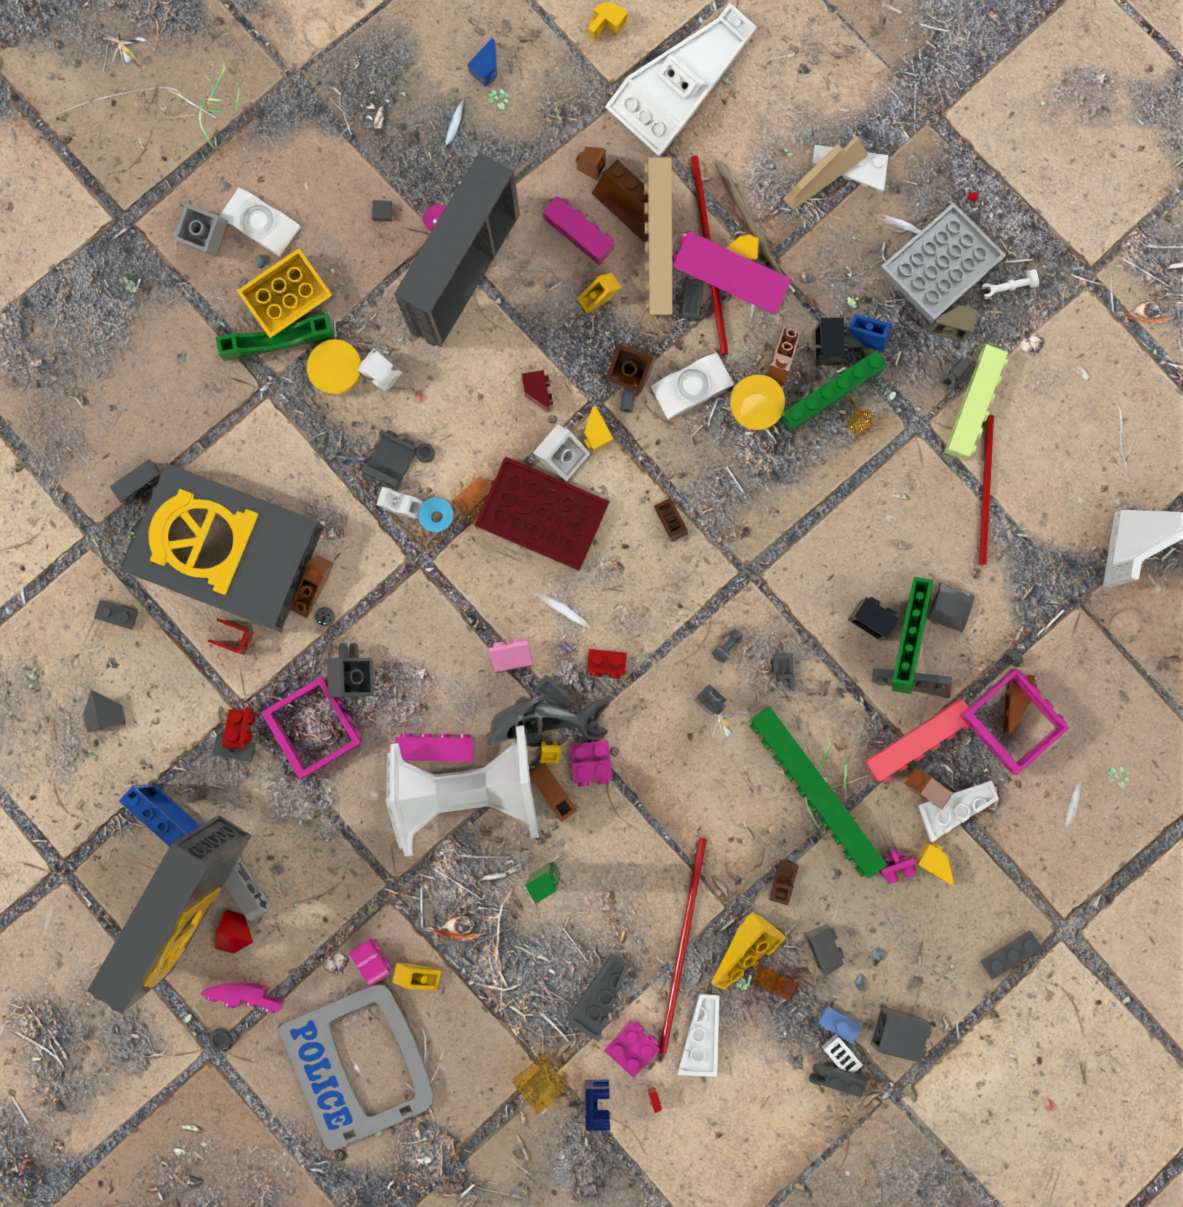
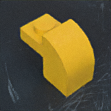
M609 2L596 6L593 9V19L587 27L588 37L594 41L604 28L618 35L628 22V12L619 5Z

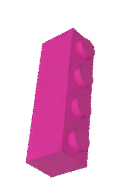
M556 196L543 211V219L599 266L614 250V240L608 234L604 235L600 232L599 227L594 222H588L582 212L579 210L575 211L566 199Z
M401 733L400 737H395V744H399L403 761L474 762L475 738H470V734H459V738H451V734H439V738H431L432 734L420 733V737H412V733Z

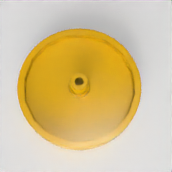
M335 339L327 340L316 346L309 355L307 374L312 384L321 392L329 395L344 394L353 389L359 382L362 373L358 368L362 360L355 348L349 343Z
M755 374L743 378L735 385L730 396V410L733 417L740 425L752 430H763L771 427L780 419L785 408V395L781 386L773 378L766 375Z

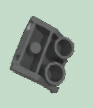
M940 582L935 602L932 605L933 608L927 619L963 632L975 596Z

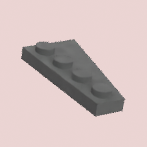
M873 668L872 682L881 686H892L894 670ZM916 673L912 691L950 698L952 677Z
M613 953L608 957L566 1017L569 1022L598 1042L629 966Z

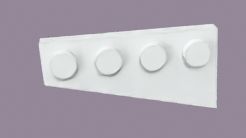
M815 145L811 165L815 167L834 147ZM867 152L868 156L841 175L844 176V179L854 180L861 183L860 185L868 188L869 186L876 189L877 192L883 193L888 155Z
M990 780L954 792L943 810L929 801L917 806L929 840L934 842L940 836L948 833L952 828L965 822L969 817L985 809L999 798L993 781Z

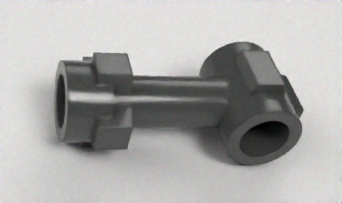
M737 629L730 631L728 634L730 638L722 647L718 645L711 653L718 662L724 663L730 656L728 651L736 642L740 643L742 641L743 634Z

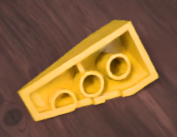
M752 912L739 926L711 982L712 985L725 990L744 975V970L758 965L757 960L765 954L770 956L783 943L786 937L765 918Z

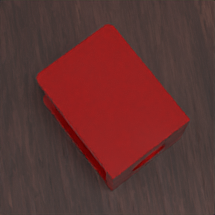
M217 618L216 621L244 631L238 649L211 639L208 642L245 655L254 632Z

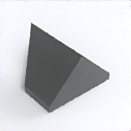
M91 690L83 713L87 732L126 724L121 704Z

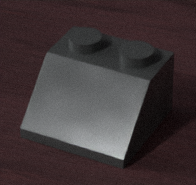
M823 925L805 932L818 970L824 976L831 974L844 965L842 959L845 957L841 947L837 948L835 940H837V936L833 928L830 929L828 925Z

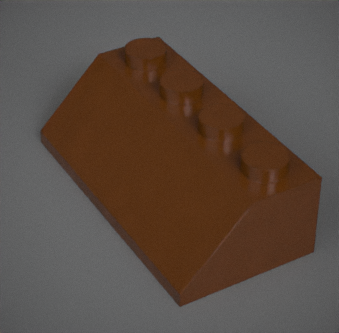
M617 159L604 172L592 191V195L645 243L648 241V234H645V222H648V214H644V203L648 202V195H644V183Z

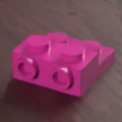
M608 740L570 744L574 783H578V787L589 786L590 781H597V785L608 784L609 779H612Z
M629 1020L604 1049V1052L634 1078L660 1051V1046L658 1045L660 1042L653 1035L648 1036L643 1032L645 1029L637 1021L633 1023Z

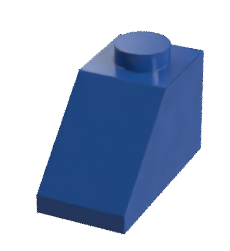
M493 38L467 64L469 73L485 87L489 82L492 83L498 74L496 44Z
M855 314L848 331L865 347L884 352L890 339L891 323Z

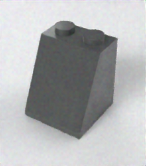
M881 1006L871 1045L879 1053L920 1063L921 1058H924L926 1054V1040L930 1038L932 1033L931 1023L925 1019Z

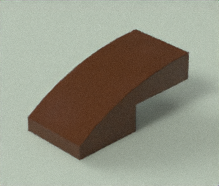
M779 859L769 896L770 901L788 906L799 868L798 864Z

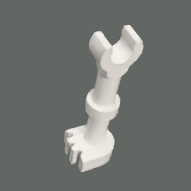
M1035 269L1027 271V278L1016 281L1012 279L1008 280L1007 283L999 285L983 284L981 290H989V294H985L983 299H989L998 292L1014 291L1016 288L1027 285L1031 288L1038 287L1039 278Z

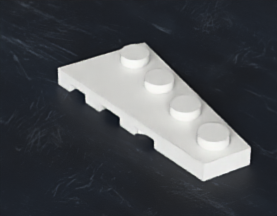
M699 994L677 1075L717 1077L719 994Z

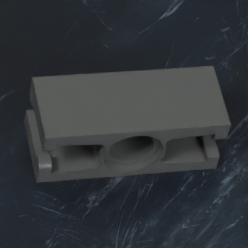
M148 459L111 485L110 488L118 500L127 505L158 483L160 470L154 462Z

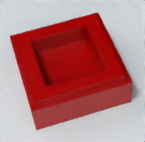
M655 1087L649 1088L648 1094L654 1112H660L662 1107Z

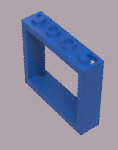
M155 784L132 786L119 800L122 805L169 847L173 842L201 826ZM153 789L157 792L154 797L150 795Z

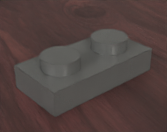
M100 600L94 618L133 630L138 611Z

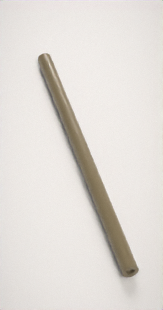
M722 161L717 162L715 166L753 236L759 238L758 245L770 268L782 274Z

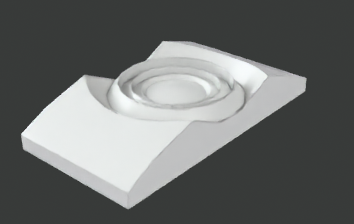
M239 187L219 215L228 221L227 225L280 258L301 229L299 224L281 211L270 207L255 195Z
M714 353L697 360L678 372L668 375L650 386L667 420L730 389L734 386V383L718 353Z

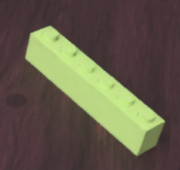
M988 344L981 349L944 453L962 460H966L974 455L977 448L974 444L983 432L981 425L988 418L989 411L987 409L989 404H992L996 394L993 392L995 387H998L1001 382L1002 376H1000V373L1008 363V359H1006L1008 352Z

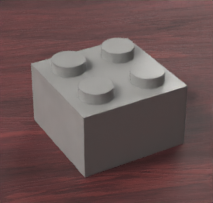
M185 203L173 239L216 256L228 221L220 216Z

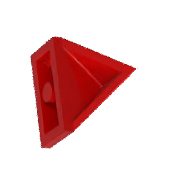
M226 910L215 932V949L235 954L252 944L253 940L245 916Z

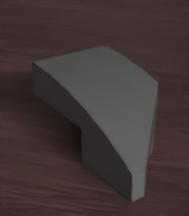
M773 654V673L791 691H794L793 654Z

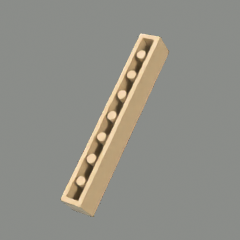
M671 157L648 158V163H644V175H648V183H644V195H648V202L644 203V214H648V222H645V234H648V242H645V253H648V261H645V273H649V280H645V292H649V300H645V311H649V315H672Z

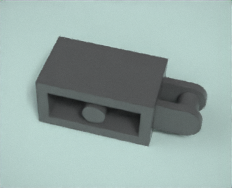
M709 684L698 694L694 701L710 715H718L726 707L724 703L727 699Z

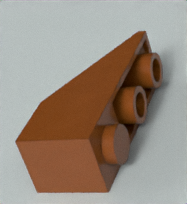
M784 326L767 376L777 381L780 386H783L801 334L799 331Z
M319 555L308 561L292 603L291 611L305 618L309 617L328 580L333 562Z
M545 763L540 764L529 772L530 777L561 822L578 810Z

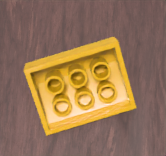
M299 248L237 290V293L270 339L333 296Z

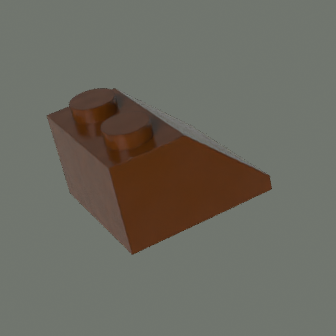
M621 342L617 345L605 380L641 393L651 374L657 355Z

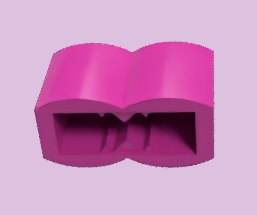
M371 938L349 953L370 987L391 973L390 968L392 967L388 958H383L380 954L382 949L376 940L372 941Z

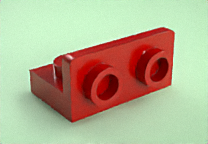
M589 649L587 672H590V676L602 677V674H609V678L621 679V676H625L627 653Z
M246 707L245 710L229 709L222 742L223 748L247 750V745L252 739L251 725L255 723V714L250 707Z

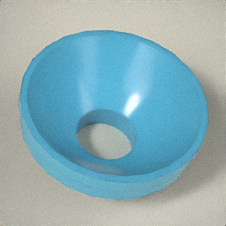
M430 498L419 509V521L430 532H442L453 521L452 507L444 499ZM434 512L442 513L443 518L440 522L432 520Z

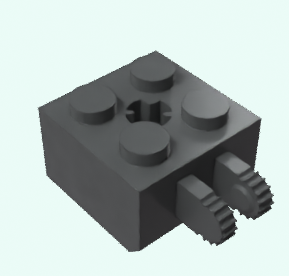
M340 643L339 658L327 659L328 698L374 696L372 659L359 658L357 643H350L349 650L346 643Z

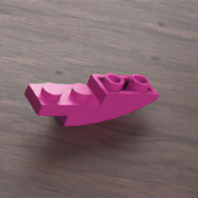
M246 982L217 984L201 992V995L206 996V1000L224 1002V1005L229 1008L239 1007L243 1004V1001H246V1005L257 1007L258 1005L264 1007V1010L270 1013L279 1012L285 1002L284 1000L266 995L269 987Z

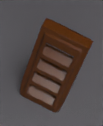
M671 498L654 506L671 542L688 534V530ZM668 507H671L670 510H668V511H666V512H664V513H661L662 510H664V509H666V508H668ZM674 513V516L666 520L664 519L665 517ZM675 521H678V523H676V524H674V525H672V526H670V527L668 526V524H671V523H673V522H675Z

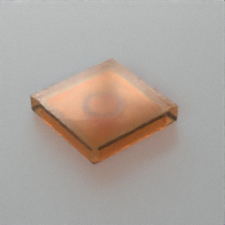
M480 476L452 500L473 525L476 523L491 487Z

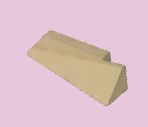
M856 136L844 149L837 144L794 186L783 200L792 209H795L865 159L868 153L860 139Z

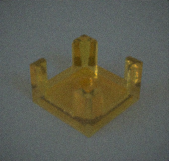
M545 1052L541 1053L536 1058V1061L525 1071L517 1073L512 1080L514 1086L536 1114L541 1112L568 1089L567 1080L563 1075L560 1077L552 1067L550 1059Z

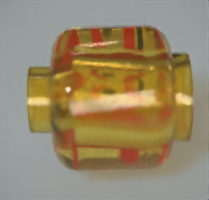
M857 408L846 419L848 423L846 427L855 436H864L874 427L875 424L872 419L875 416L868 409L864 411L861 408Z

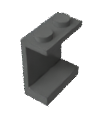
M381 430L379 433L381 438L368 464H363L360 471L364 475L397 490L416 454L415 443L406 438L404 440L397 438L398 435L390 430H387V432Z

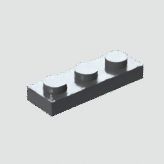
M1027 931L980 962L990 978L995 979L1041 950L1042 947L1032 931Z

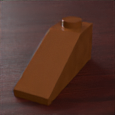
M1026 675V680L1031 685L1033 684L1037 687L1035 676ZM1012 679L1006 683L1003 732L1014 731L1031 701Z

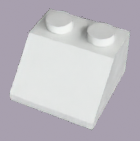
M558 424L533 452L544 465L566 482L590 455V452L569 430Z

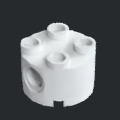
M375 348L366 356L358 368L363 375L370 379L373 378L372 382L384 391L389 390L403 373Z

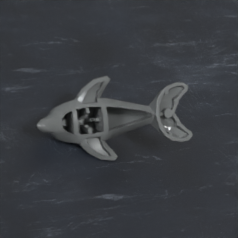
M540 694L530 700L522 696L514 705L503 709L493 718L490 729L491 735L487 743L488 745H496L508 739L517 740L516 726H524L527 746L532 748L539 747L542 744L543 740L537 734L561 728H577L587 739H600L608 733V730L601 727L597 722L610 702L605 699L597 700L578 714H575L559 706L542 702L546 697L545 694Z

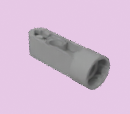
M239 857L224 885L244 916L249 921H254L268 912L270 906Z

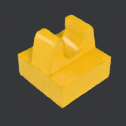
M542 741L539 763H559L562 752L561 745H557L556 741H553L552 745H546V742Z

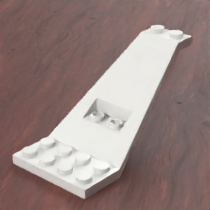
M729 3L716 20L629 75L605 108L652 151L661 156L758 27L734 5ZM671 70L675 72L673 77L669 75ZM687 82L688 88L684 90L683 84Z

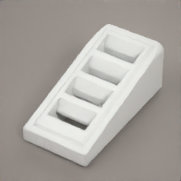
M836 1034L822 1046L824 1051L842 1070H846L845 1068L853 1061L856 1064L848 1070L849 1072L855 1073L863 1066ZM840 1044L841 1046L832 1054L831 1050ZM845 1050L846 1052L837 1059L836 1056ZM849 1055L851 1058L842 1065L840 1062Z

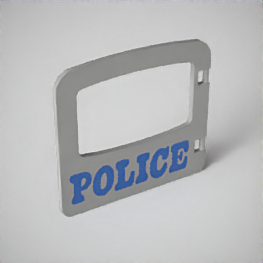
M383 984L368 986L290 1020L280 1027L281 1038L323 1142L328 1150H337L407 1118L418 1115L427 1110L433 1102L434 1093L415 1038L392 991ZM375 1002L382 1009L399 1044L412 1079L415 1097L369 1116L360 1104L345 1072L333 1038L330 1022ZM410 1105L412 1111L402 1115L400 1109ZM354 1129L356 1135L346 1139L344 1133Z

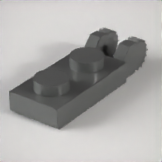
M815 1063L812 1068L815 1073H811L808 1078L810 1082L818 1086L823 1085L860 1098L868 1083L865 1076Z

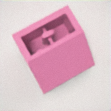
M523 638L514 639L512 644L507 645L504 642L494 643L493 647L489 648L495 673L533 666L529 642L524 641Z

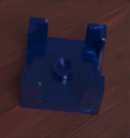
M609 1079L585 1080L586 1131L610 1130V1111L598 1110V1099L610 1098Z

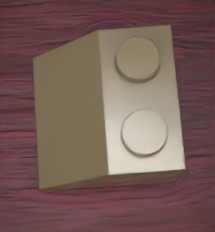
M960 305L938 317L928 328L927 333L963 343L973 333L979 310H975L969 305Z

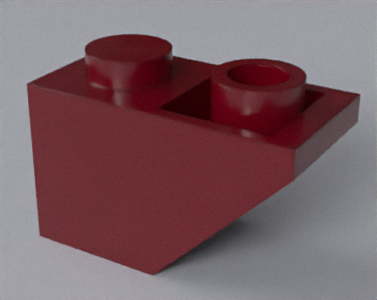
M544 370L521 373L525 397L545 411H550L553 399L552 393L548 394L547 387H550L549 375L545 376Z

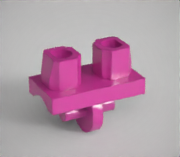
M891 849L889 850L890 856L885 857L884 860L886 863H893L888 864L879 871L880 874L884 875L887 883L891 884L899 881L896 874L898 870L902 869L905 878L915 876L914 865L917 862L912 857L899 861V859L905 857L904 853L896 854V851Z

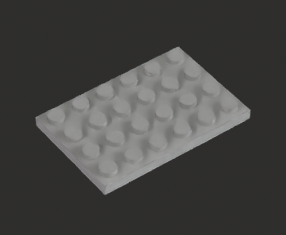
M952 203L882 264L878 270L933 323L1006 255Z

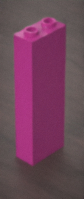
M689 230L687 234L683 232L679 244H681L679 252L675 250L672 256V262H674L672 267L770 313L776 314L792 281L791 278Z

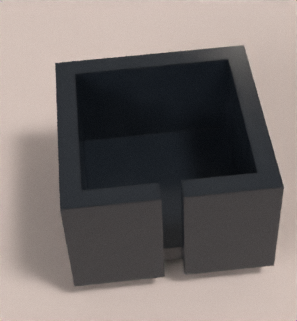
M820 318L815 328V345H821V348H816V365H839L841 360L844 359L845 354H847L848 343L844 339V335H847V324H844V318Z
M866 597L859 601L848 621L879 641L888 638L900 618L896 616L897 613L888 607L886 609L879 605L880 602L875 598Z

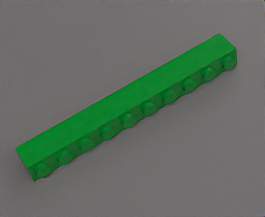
M766 707L749 720L751 722L749 725L751 730L756 735L759 733L763 739L761 743L766 750L771 749L774 754L772 757L778 766L782 765L785 768V776L790 782L794 781L798 786L796 790L802 798L805 796L808 799V807L814 814L816 812L821 817L820 823L825 829L829 828L833 833L831 838L837 845H842L844 848L843 854L849 861L853 860L856 864L854 869L860 877L864 876L870 879L887 866L878 851L771 707Z

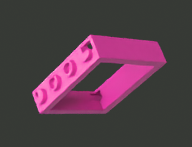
M1011 669L959 715L1012 775H1018L1070 729L1066 725L1067 722L1064 720V717L1060 714L1057 715L1053 710L1054 706L1047 699L1044 700L1040 695V690L1035 685H1031L1026 680V674L1017 669ZM1011 679L1055 727L1017 762L973 714Z
M322 676L261 712L299 779L306 778L363 744L360 730L354 728L351 723L354 721L348 711L345 713L342 707L344 705L342 699L328 698V679ZM320 686L352 742L306 768L274 712Z

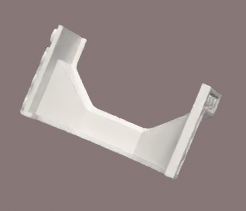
M1120 510L1115 512L1103 587L1112 588L1138 580L1141 564L1145 559L1183 539V512Z
M516 726L517 741L487 766L444 774H432L404 762L399 744H391L390 753H387L386 805L396 841L398 842L399 849H403L404 856L413 855L414 834L435 816L443 812L492 807L527 823L531 838L539 837L537 816L530 784L524 726Z

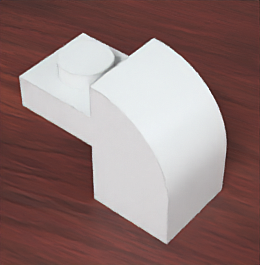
M382 487L377 501V505L384 508L383 510L413 519H418L419 509L423 504V501L413 496L400 494L386 487Z

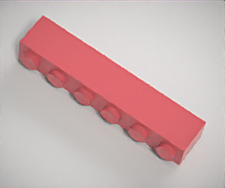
M964 699L955 701L863 761L876 782L882 781V783L892 778L891 774L895 771L901 772L909 767L908 763L912 760L916 762L925 756L924 752L929 749L930 751L937 749L941 746L940 742L944 739L947 741L951 740L957 735L955 732L961 728L962 730L968 729L969 726L959 716L968 708Z

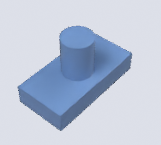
M826 1005L817 1021L821 1026L852 1044L862 1028L860 1024Z

